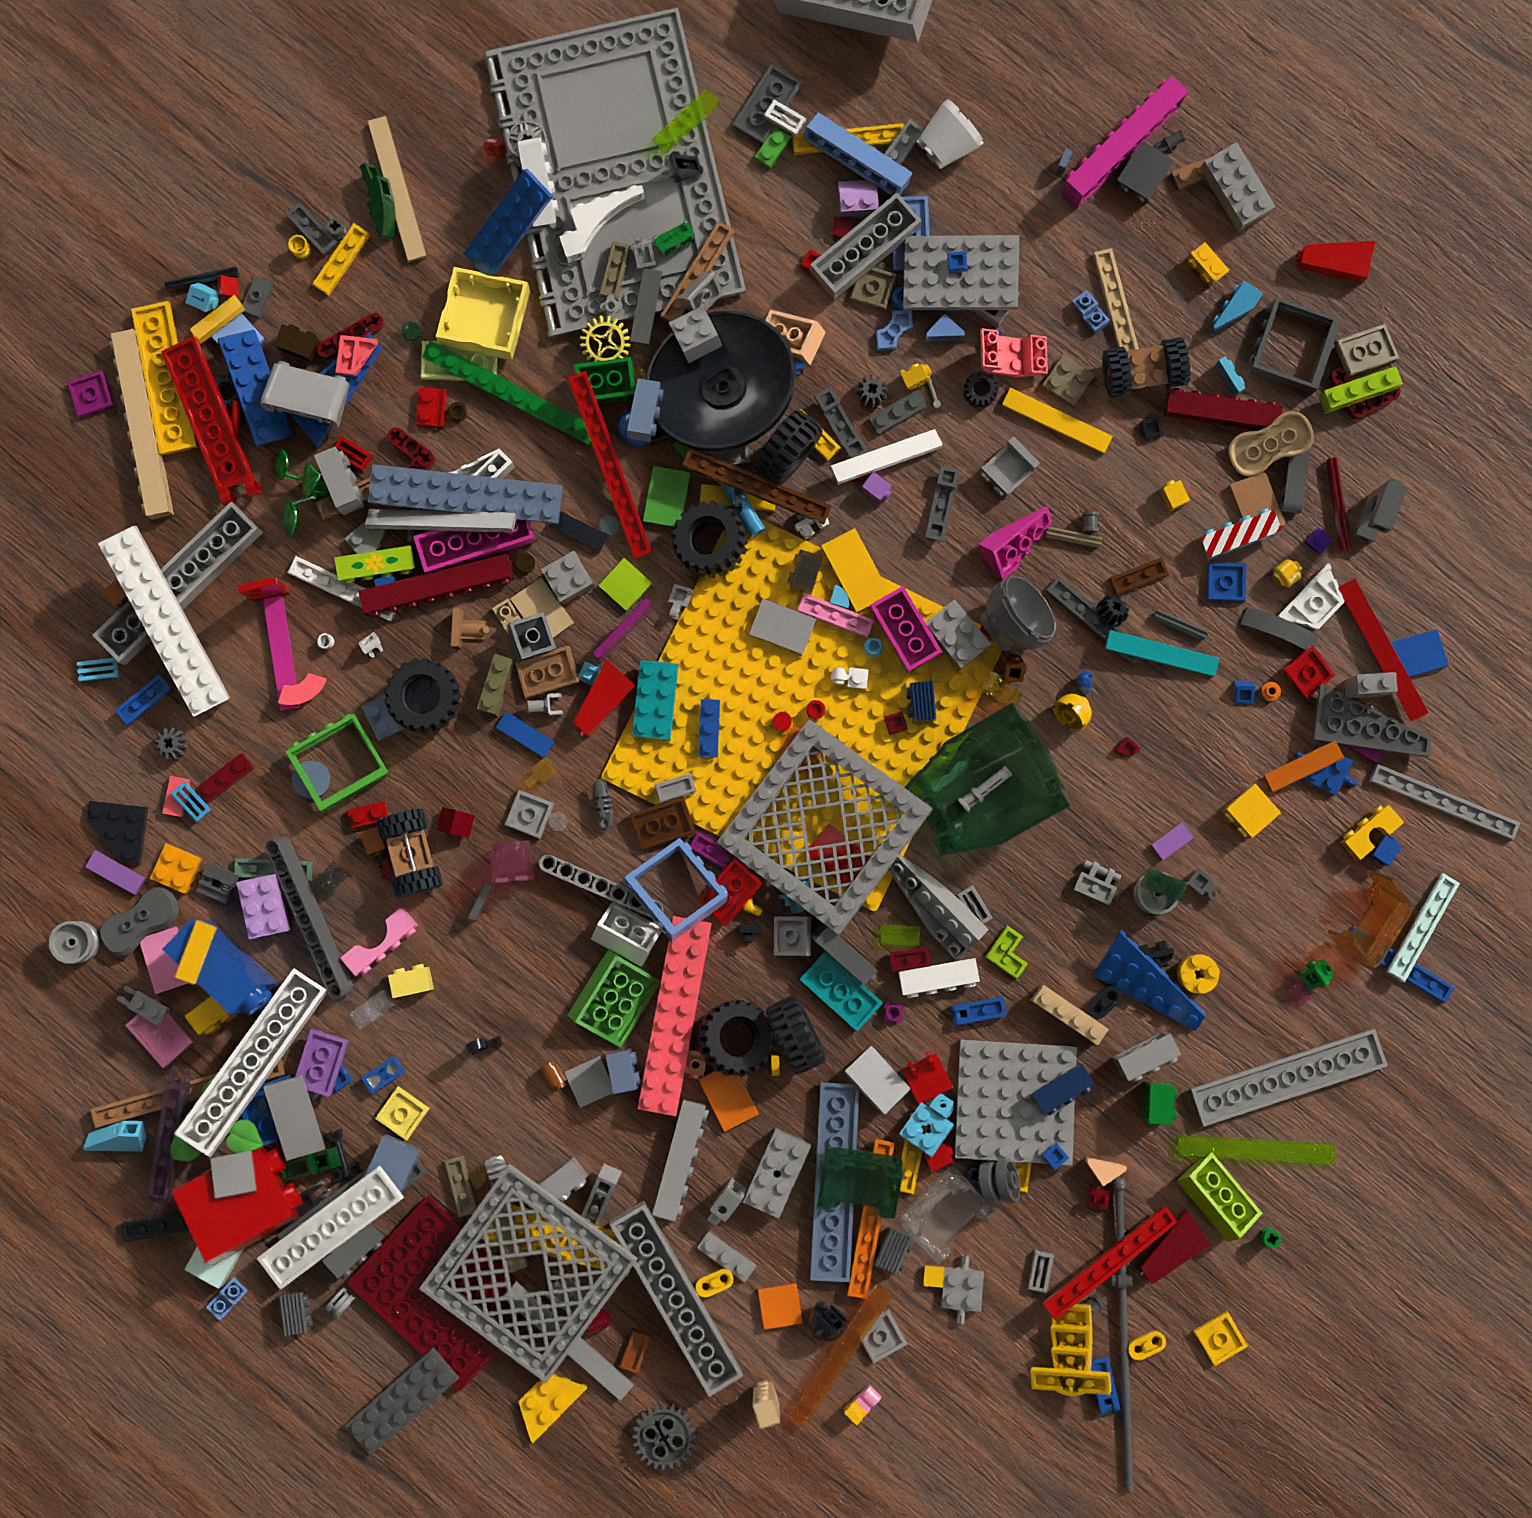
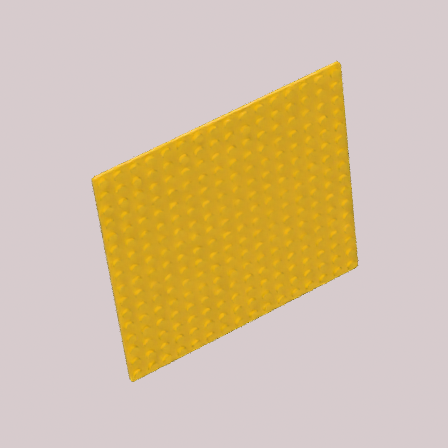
M760 519L766 530L751 538L746 530L747 533L745 535L748 538V544L745 547L747 550L745 555L741 554L740 556L742 558L741 563L734 564L735 569L733 571L728 569L725 571L726 575L721 577L719 574H715V578H709L707 575L699 578L693 590L688 608H684L658 662L679 664L671 740L633 737L634 709L602 773V779L650 803L658 805L661 803L659 802L655 784L691 773L697 792L684 797L693 824L721 837L810 719L928 805L1002 653V649L997 646L991 637L984 635L991 645L961 670L956 668L942 650L940 656L907 674L869 607L857 614L875 620L868 639L878 638L882 642L883 651L877 657H871L865 653L864 644L868 640L867 638L817 619L803 655L749 635L762 599L797 611L803 593L830 603L835 585L843 589L822 548ZM723 529L712 554L723 546L726 539L725 529ZM881 577L889 593L901 587ZM905 589L924 622H927L944 608ZM849 600V607H848L847 610H850V611H852V612H855V610H854V608H853V606H852V604H851V602H850V600ZM974 622L975 625L980 629L981 625ZM834 668H844L847 674L849 673V668L867 669V689L848 688V681H844V685L833 684L831 673L834 671ZM933 681L936 721L912 723V718H908V707H911L910 699L906 698V688H909L910 683ZM701 699L720 700L718 758L698 757ZM819 700L825 705V714L821 719L814 720L807 715L806 708L809 702ZM903 711L908 730L889 735L884 716ZM778 712H786L792 718V725L786 731H778L773 726V717ZM813 747V749L810 752L819 750ZM820 754L810 755L811 765L821 764ZM823 754L824 763L834 762L832 759ZM807 757L799 767L808 766ZM835 765L825 766L826 776L836 775ZM838 765L839 774L849 773L843 767ZM822 767L812 769L813 779L823 777ZM808 769L798 771L799 781L810 779ZM795 773L787 783L796 781ZM850 776L840 778L841 788L852 786ZM854 776L855 785L864 784ZM837 778L827 780L828 790L838 788ZM824 781L813 782L815 792L825 790ZM810 783L800 784L801 794L811 793ZM797 785L787 786L788 796L798 795ZM866 787L855 789L857 799L867 797ZM869 787L870 797L880 795ZM784 788L776 798L785 797ZM852 789L842 791L843 801L853 799ZM839 791L829 793L830 803L840 802ZM825 794L815 795L816 805L827 804ZM812 796L802 797L803 807L813 806ZM799 798L789 799L790 809L800 808ZM881 798L871 800L872 810L882 809ZM884 798L885 808L895 806ZM785 800L775 802L776 812L786 810ZM868 801L857 802L858 812L869 811ZM854 803L844 804L845 814L855 813ZM772 804L764 814L773 812ZM841 805L804 811L808 847L813 844L829 823L845 835ZM897 810L886 811L887 821L898 820ZM900 810V815L902 817L904 812ZM800 811L790 813L792 823L802 821ZM883 812L873 813L874 823L884 822ZM787 814L777 815L778 825L788 824ZM869 814L859 815L860 826L871 824ZM774 816L764 817L765 827L775 826ZM856 816L846 818L847 828L857 826ZM761 819L753 829L762 828ZM897 823L888 825L889 833ZM802 825L792 826L793 836L803 835ZM885 825L875 827L876 837L886 835ZM789 827L779 828L780 838L790 837ZM871 827L861 829L862 839L873 838ZM775 829L766 830L767 841L777 839ZM858 830L847 831L848 839L851 841L859 840ZM762 831L752 833L753 843L763 841ZM748 835L745 840H747L750 843V838ZM804 838L794 840L795 850L805 848ZM885 839L876 840L877 849ZM791 840L781 842L782 852L792 850ZM873 841L863 842L865 852L875 851ZM909 841L908 844L905 846V848L902 850V852L899 854V855H901L902 857L904 856V853H905V851H906V849H907V847H908L910 841ZM777 842L767 844L768 854L778 853ZM764 845L755 846L765 854ZM805 852L796 853L797 863L807 862ZM792 854L782 855L783 865L794 864ZM779 856L769 857L780 865ZM811 864L812 875L822 873L820 865ZM808 865L798 866V875H809ZM794 867L786 868L795 873ZM887 870L861 906L872 911L878 909L893 878L889 870ZM823 876L813 878L814 883L824 887ZM826 876L827 886L838 885L837 880L833 876ZM841 887L842 895H844V893L847 891V888ZM838 888L829 889V890H831V891H833V892L839 894Z

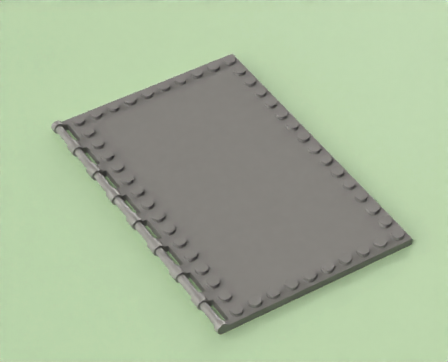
M678 7L484 52L483 59L487 63L491 80L490 89L492 96L495 98L499 115L498 123L500 131L503 132L507 149L506 158L508 166L511 167L514 182L520 175V172L512 159L507 143L508 133L514 125L522 121H533L539 124L545 131L550 147V157L547 162L550 164L551 174H548L549 181H553L555 192L552 193L553 200L557 199L559 211H556V223L534 227L532 225L525 234L532 257V270L536 274L539 287V300L541 308L544 309L549 330L547 332L548 338L554 339L562 335L582 331V329L588 330L590 328L587 327L586 323L588 322L593 326V318L599 323V316H603V321H607L608 314L600 309L601 303H604L607 298L599 297V292L612 241L631 245V250L618 302H621L623 307L614 318H610V322L613 323L615 318L618 319L617 323L634 319L644 268L662 271L663 273L655 314L663 312L717 222L720 221L731 228ZM495 58H499L503 79L500 80L497 78L494 65ZM503 93H507L511 110L510 115H506L502 99ZM669 155L698 156L703 174L675 183L670 168ZM642 185L645 199L626 207L613 216L593 238L586 250V258L568 263L559 236L569 230L576 231L570 209L580 203H590L598 197H608L612 192H622L630 186ZM687 220L695 234V241L661 257L652 239L653 236H659ZM536 234H540L544 251L543 257H539L534 237ZM732 236L711 270L716 274L723 292L718 299L746 293ZM646 238V240L651 241L656 265L637 268L632 244L635 243L636 239ZM547 269L553 290L550 293H547L543 271ZM553 305L557 307L561 328L558 329L555 327L551 310Z

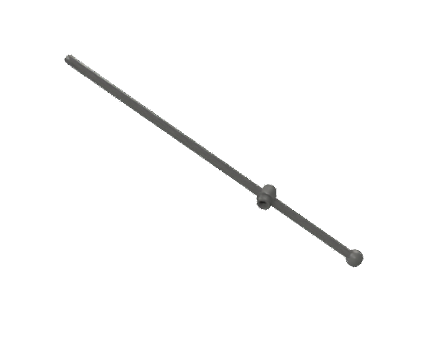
M1115 1178L1111 1181V1186L1115 1190L1117 1242L1125 1237L1123 1190H1125L1127 1183L1124 1178ZM1125 1264L1118 1270V1275H1112V1287H1118L1125 1490L1127 1493H1131L1133 1491L1126 1287H1132V1275H1126Z

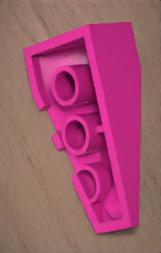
M1043 507L991 533L978 544L983 559L1001 580L1008 577L1019 567V561L1024 554H1029L1031 551L1029 548L1034 541L1039 540L1046 529L1052 524L1048 507Z

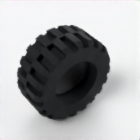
M795 410L776 428L775 432L772 433L764 447L760 450L755 461L756 469L775 484L781 485L786 482L816 446L823 432L822 427L803 411Z
M705 501L699 502L697 507L694 504L690 506V511L687 513L683 511L680 514L681 520H676L674 524L677 529L672 530L674 538L672 546L682 564L693 574L697 573L700 577L707 575L709 578H715V574H719L721 577L726 575V570L733 571L735 569L734 564L741 563L742 558L740 556L741 554L745 555L747 550L745 545L748 544V538L745 535L747 533L736 513L722 503L718 505L716 501H710L708 505ZM709 525L722 526L726 531V539L723 546L713 554H698L694 549V539L697 533Z
M422 658L421 660L411 659L409 663L404 662L400 664L401 667L398 670L395 668L392 672L393 676L391 678L388 677L386 682L388 687L384 689V694L386 695V699H384L385 705L388 707L387 711L394 718V721L412 732H421L423 734H428L431 731L437 732L441 727L449 725V721L457 715L455 714L456 710L460 708L459 699L461 698V692L459 691L460 686L455 676L444 665L435 660L431 661L428 658ZM422 678L434 681L441 693L437 706L426 714L413 712L407 706L405 700L409 686L414 681Z
M791 995L768 1006L766 1015L792 1070L796 1074H802L823 1064L826 1060L825 1052L798 997Z
M731 1000L712 1008L708 1015L704 1016L702 1026H699L698 1029L700 1037L697 1038V1041L701 1046V1049H699L700 1054L706 1058L704 1061L712 1065L713 1070L720 1071L724 1075L740 1076L758 1070L761 1065L768 1061L767 1057L773 1052L772 1044H775V1038L772 1037L773 1030L769 1024L768 1017L763 1014L764 1010L761 1007H755V1004L752 1002H745V1000ZM730 1020L743 1021L752 1032V1046L742 1056H731L721 1046L720 1030Z

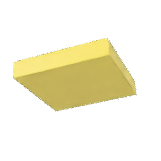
M398 1086L375 1119L405 1141H408L430 1108Z

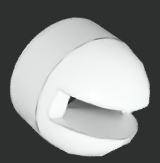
M323 633L318 637L317 643L323 649H330L334 645V639L331 635Z

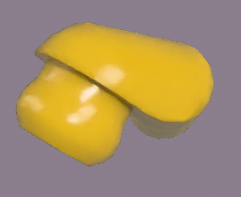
M752 898L742 908L758 917L763 910L754 904Z

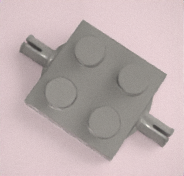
M961 1255V1266L956 1268L945 1267L942 1308L957 1311L956 1323L959 1324L960 1316L961 1324L965 1323V1312H981L984 1271L973 1270L969 1267V1255H966L965 1263V1255Z

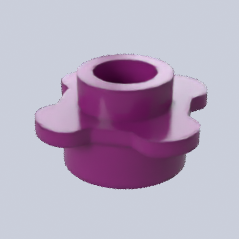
M886 1003L884 1005L886 1009L883 1016L886 1022L890 1020L897 1023L901 1022L903 1019L901 1016L902 1004L892 1005L891 1003Z

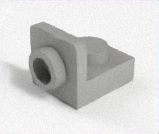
M646 238L636 239L635 243L632 244L637 268L656 265L651 241L646 240Z

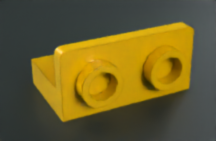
M1203 243L1195 251L1190 252L1187 257L1189 266L1194 270L1196 269L1202 281L1210 286L1214 285L1229 272V269L1206 243Z

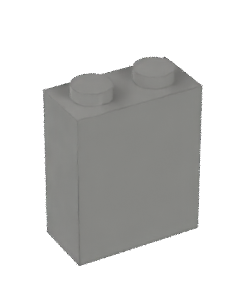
M1396 672L1360 674L1344 680L1345 696L1350 699L1385 697L1398 692Z

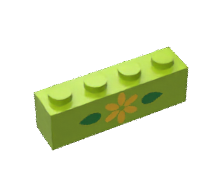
M1395 366L1324 390L1318 397L1326 414L1394 391L1403 383Z
M411 545L334 558L338 580H343L344 584L355 582L354 578L362 577L363 581L374 579V575L381 574L383 578L393 576V572L400 571L401 574L412 573V569H416Z

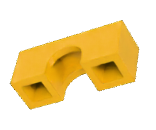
M1379 805L1372 811L1373 815L1367 819L1365 817L1357 824L1359 827L1356 830H1350L1343 836L1344 840L1340 843L1354 860H1361L1375 848L1369 840V833L1373 828L1378 829L1386 836L1393 833L1404 823L1390 805L1383 807Z

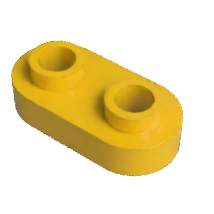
M722 1268L705 1275L697 1281L696 1291L701 1297H710L726 1290L733 1284V1274L729 1270ZM726 1275L728 1279L723 1282L720 1280V1277ZM708 1283L710 1287L703 1289L702 1285Z
M1150 1331L1130 1341L1128 1353L1135 1360H1143L1162 1351L1166 1346V1338L1159 1331ZM1154 1337H1157L1158 1342L1155 1344L1152 1343V1339ZM1139 1345L1140 1351L1135 1352V1346Z

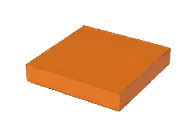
M797 1283L758 1289L764 1329L803 1323Z

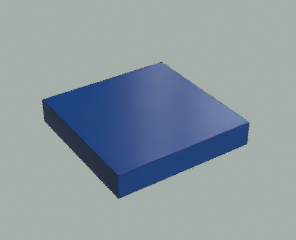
M1208 562L1206 601L1245 602L1246 563Z

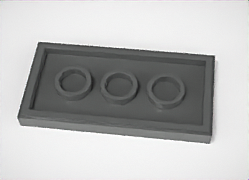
M770 64L733 122L732 128L763 146L775 126H777L764 118L766 111L773 100L789 107L802 87L803 82L775 65ZM774 107V110L778 111L781 114H785L781 110Z

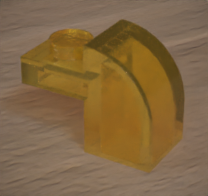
M993 671L984 680L982 685L983 692L988 697L1011 711L1015 710L1024 696L1016 687L1004 682Z

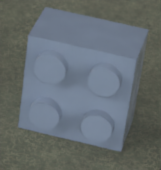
M632 1048L608 1053L606 1059L613 1094L637 1089L642 1080L640 1071H636L635 1065L638 1063L636 1052H632Z

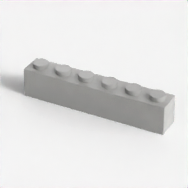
M687 1099L683 1100L653 1216L675 1221L676 1217H681L683 1205H680L681 1198H686L688 1186H685L686 1179H691L694 1167H690L692 1159L696 1160L699 1149L695 1148L697 1140L701 1141L704 1129H700L702 1121L706 1122L709 1110H705V1104Z

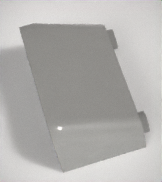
M278 361V364L275 363L272 367L260 405L265 411L274 412L276 408L277 412L282 413L284 411L316 419L321 423L324 421L329 423L330 427L339 429L350 385L345 377L339 375L330 377L291 367L286 362Z

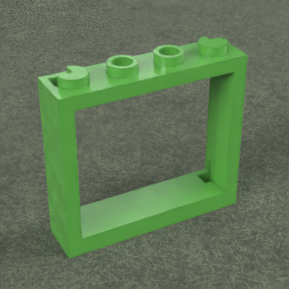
M354 713L351 715L347 714L346 716L343 715L339 718V722L334 725L333 723L327 724L322 728L323 731L318 734L316 732L311 733L305 737V741L300 744L296 742L289 747V750L285 751L321 813L326 812L390 775ZM354 724L379 769L322 801L296 756Z

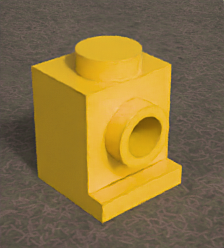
M914 364L908 368L909 371L900 370L904 382L910 390L931 381L929 375L932 372L928 364Z

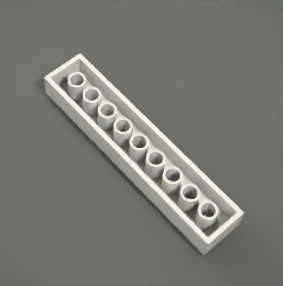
M132 526L98 543L193 717L230 698L137 526Z
M293 968L175 1134L211 1157L326 996L327 990Z

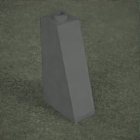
M818 919L811 927V938L864 985L870 983L875 978V973L878 970Z

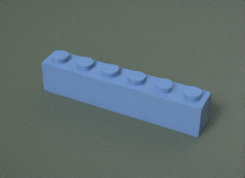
M818 112L807 125L803 137L804 140L891 196L896 193L900 195L909 184L912 172L893 161L890 157L882 154L876 148L868 145L859 137L854 136L843 127L837 125L828 117Z

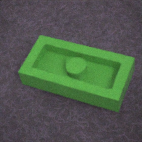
M775 126L756 154L755 160L771 169L791 140V136Z

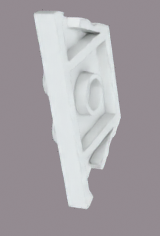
M1329 563L1286 606L1278 617L1318 630L1345 601L1338 590L1339 586L1336 579L1334 580Z

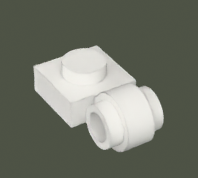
M834 668V671L831 673V680H833V684L844 685V681H848V688L867 689L868 670L849 668V673L847 674L844 668Z

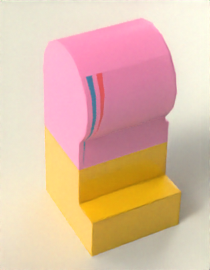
M868 1385L844 1407V1413L858 1425L870 1409L879 1402L881 1396L871 1385Z

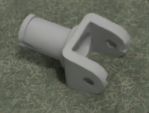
M548 694L544 700L527 701L528 713L545 711L549 717L563 715L562 710L550 711V699H559L562 697V694Z

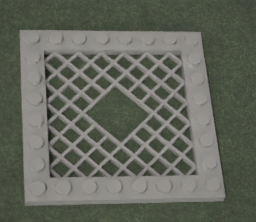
M809 719L717 843L840 935L933 809ZM813 747L819 750L810 752L813 749ZM820 754L821 764L811 765L810 755ZM823 754L832 759L834 762L824 763ZM807 757L808 766L799 767ZM835 765L836 775L826 776L825 766ZM838 765L843 767L849 773L839 774ZM822 767L823 777L813 779L812 769ZM808 769L810 779L799 781L798 771ZM795 773L796 781L787 783ZM850 776L852 786L841 788L840 778ZM854 776L864 784L855 785ZM837 778L838 788L828 790L827 780ZM824 781L825 790L815 792L813 782ZM810 783L811 793L801 794L800 784ZM797 785L798 795L788 796L787 786ZM866 787L867 797L857 799L855 789ZM869 787L880 795L870 797ZM784 788L785 797L776 798ZM852 789L853 799L843 801L842 791ZM839 791L840 802L830 803L829 793ZM825 794L827 804L816 805L815 795ZM812 796L813 806L803 807L802 797ZM799 798L800 808L790 809L789 799ZM881 798L882 809L872 810L871 800ZM884 798L895 806L885 808ZM785 800L786 810L776 812L775 802ZM868 801L869 811L858 812L857 802ZM854 803L855 813L845 814L844 804ZM772 804L773 812L764 814ZM841 805L846 842L809 848L804 811ZM897 810L898 820L887 821L886 811ZM900 810L904 812L902 817L900 815ZM800 811L802 821L792 823L790 813ZM883 812L884 822L874 823L873 813ZM787 814L788 824L778 825L777 815ZM869 814L871 824L860 826L859 815ZM774 816L775 826L765 827L764 817ZM856 816L857 826L847 828L846 818ZM761 819L762 828L753 829ZM897 823L889 833L888 825ZM802 825L803 835L793 836L792 826ZM885 825L886 835L876 837L875 827ZM789 827L790 837L780 838L779 828ZM871 827L873 838L862 839L861 829ZM775 829L777 839L767 841L766 830ZM858 830L859 840L849 841L847 831ZM762 831L763 841L753 843L752 833ZM748 835L750 838V843L747 840H745ZM804 838L805 848L795 850L794 840ZM885 839L877 849L876 840ZM791 840L792 850L782 852L781 842ZM873 841L875 851L864 853L863 842ZM777 842L778 853L768 854L767 844ZM860 843L861 853L851 855L849 845ZM764 845L765 854L755 846ZM846 845L847 855L837 857L836 847ZM833 847L834 858L824 859L822 849ZM819 849L820 860L810 861L809 851ZM806 852L807 862L797 863L796 853ZM792 854L794 864L783 865L782 855ZM873 855L866 864L865 856ZM779 856L780 865L769 857ZM862 857L863 867L852 868L851 858ZM848 859L849 869L839 870L838 860ZM835 861L836 871L825 872L824 862ZM821 863L822 873L812 875L811 864ZM808 865L809 875L799 877L798 866ZM794 867L795 877L786 871L785 868ZM862 870L854 880L853 872ZM850 872L851 883L841 884L840 874ZM836 874L838 885L827 886L826 876ZM823 876L824 887L814 888L813 878ZM809 879L811 889L800 880ZM850 886L844 893V895H842L841 887ZM838 888L839 898L829 900L828 889ZM825 890L826 900L814 891ZM838 902L835 907L830 903Z
M509 1164L419 1289L547 1383L638 1258ZM512 1194L517 1196L515 1198H510ZM520 1201L521 1211L511 1212L510 1202ZM524 1202L533 1209L525 1210ZM506 1203L508 1212L499 1213ZM536 1213L537 1223L527 1224L526 1214ZM522 1214L524 1224L514 1225L512 1216ZM540 1214L547 1218L549 1221L541 1222ZM508 1216L510 1226L500 1227L499 1217ZM495 1219L496 1228L487 1229ZM552 1224L553 1234L543 1236L542 1226ZM538 1226L540 1236L530 1237L528 1227ZM556 1226L566 1233L557 1234ZM524 1228L526 1238L516 1239L515 1229ZM511 1230L512 1240L503 1241L501 1231ZM497 1232L499 1241L489 1243L488 1233ZM484 1234L485 1243L476 1244ZM568 1236L569 1246L559 1247L558 1237ZM554 1238L556 1248L546 1249L544 1239ZM572 1238L581 1243V1245L573 1246ZM540 1240L542 1250L532 1251L531 1241ZM527 1242L528 1252L519 1253L517 1243ZM513 1244L515 1253L505 1254L504 1245ZM500 1245L501 1255L492 1256L490 1246ZM486 1247L488 1257L478 1258L476 1248ZM584 1248L585 1258L575 1259L574 1249ZM473 1249L474 1259H466ZM588 1249L597 1256L589 1257ZM570 1250L572 1260L562 1261L560 1251ZM556 1252L558 1262L548 1263L547 1253ZM543 1254L549 1290L512 1295L506 1258ZM502 1259L504 1269L494 1270L492 1260ZM600 1260L601 1270L591 1271L590 1261ZM489 1261L490 1270L480 1271L479 1262ZM604 1261L608 1263V1266L606 1268L604 1266ZM475 1262L477 1272L467 1273L466 1263ZM586 1262L588 1272L578 1273L576 1263ZM462 1264L463 1274L454 1275ZM573 1264L574 1273L564 1275L563 1265ZM559 1265L560 1275L550 1276L549 1267ZM504 1272L506 1282L496 1283L495 1274ZM491 1274L493 1284L483 1285L481 1275ZM601 1274L597 1281L593 1283L592 1275ZM478 1276L479 1286L469 1287L468 1277ZM589 1276L590 1285L580 1286L579 1277ZM575 1277L576 1287L566 1288L565 1278ZM464 1278L465 1287L456 1288L454 1279ZM561 1279L563 1289L553 1290L551 1280ZM507 1286L509 1296L499 1297L497 1287ZM493 1288L495 1297L485 1298L484 1289ZM480 1289L481 1299L472 1300L470 1291ZM590 1289L582 1300L581 1290ZM466 1291V1292H467V1296H465V1295H464L463 1293H461V1292ZM577 1291L579 1300L569 1302L567 1292ZM564 1293L565 1302L555 1303L554 1294ZM550 1294L552 1304L542 1305L540 1295ZM536 1296L538 1306L528 1307L527 1297ZM523 1298L524 1307L515 1308L513 1299ZM509 1300L511 1309L501 1310L500 1301ZM496 1301L497 1311L488 1312L486 1302ZM478 1303H482L483 1308H481V1307H480L479 1305H477V1304H478ZM578 1305L571 1315L570 1306ZM566 1306L568 1316L558 1317L556 1307ZM552 1308L554 1317L544 1319L543 1309ZM539 1310L540 1319L530 1320L529 1311ZM525 1311L527 1321L517 1322L516 1312ZM512 1313L513 1323L504 1324L502 1314ZM492 1315H498L499 1320L493 1317ZM567 1320L560 1330L559 1321ZM555 1321L556 1331L546 1332L545 1323ZM541 1323L543 1333L533 1334L531 1324ZM528 1325L529 1334L519 1336L518 1326ZM508 1327H514L515 1332ZM556 1335L549 1345L547 1336ZM544 1337L545 1346L535 1347L534 1338ZM530 1338L531 1344L524 1339Z

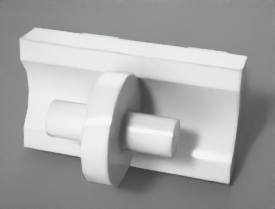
M797 515L799 521L804 518L801 515ZM805 517L804 520L795 524L794 529L797 533L800 532L805 539H808L814 535L810 525L814 524L815 521ZM826 519L824 525L816 522L820 530L829 526L828 519Z

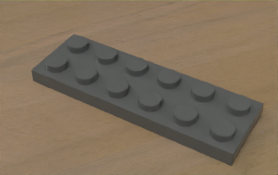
M432 1348L347 1422L345 1426L371 1456L456 1382L459 1376L436 1349Z

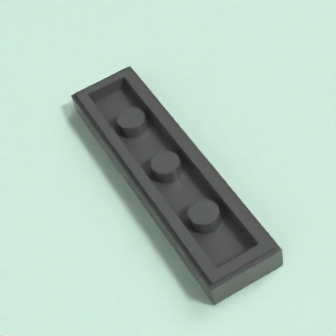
M643 269L630 343L649 346L662 271Z

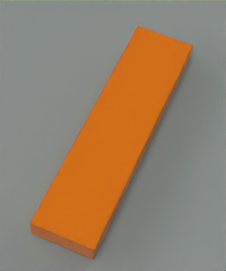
M1333 741L1265 774V777L1274 793L1344 759V756L1337 742Z

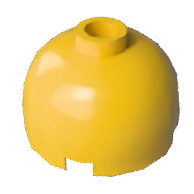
M1071 693L1062 696L1054 703L1053 713L1061 725L1065 726L1066 723L1071 727L1070 731L1080 732L1089 723L1092 712L1089 702L1085 697Z

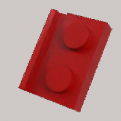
M419 387L416 414L417 426L444 428L447 400L446 389Z

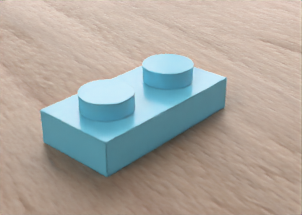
M1226 356L1221 358L1215 366L1233 395L1237 396L1245 389L1244 380L1234 371L1235 367L1231 360H1228Z

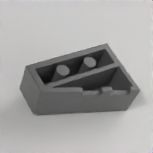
M369 1223L338 1246L321 1264L336 1281L340 1277L344 1279L352 1272L350 1268L354 1264L359 1266L367 1259L365 1254L370 1250L374 1252L382 1245L381 1240L384 1237Z

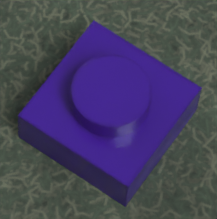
M1318 527L1304 543L1320 555L1333 539Z

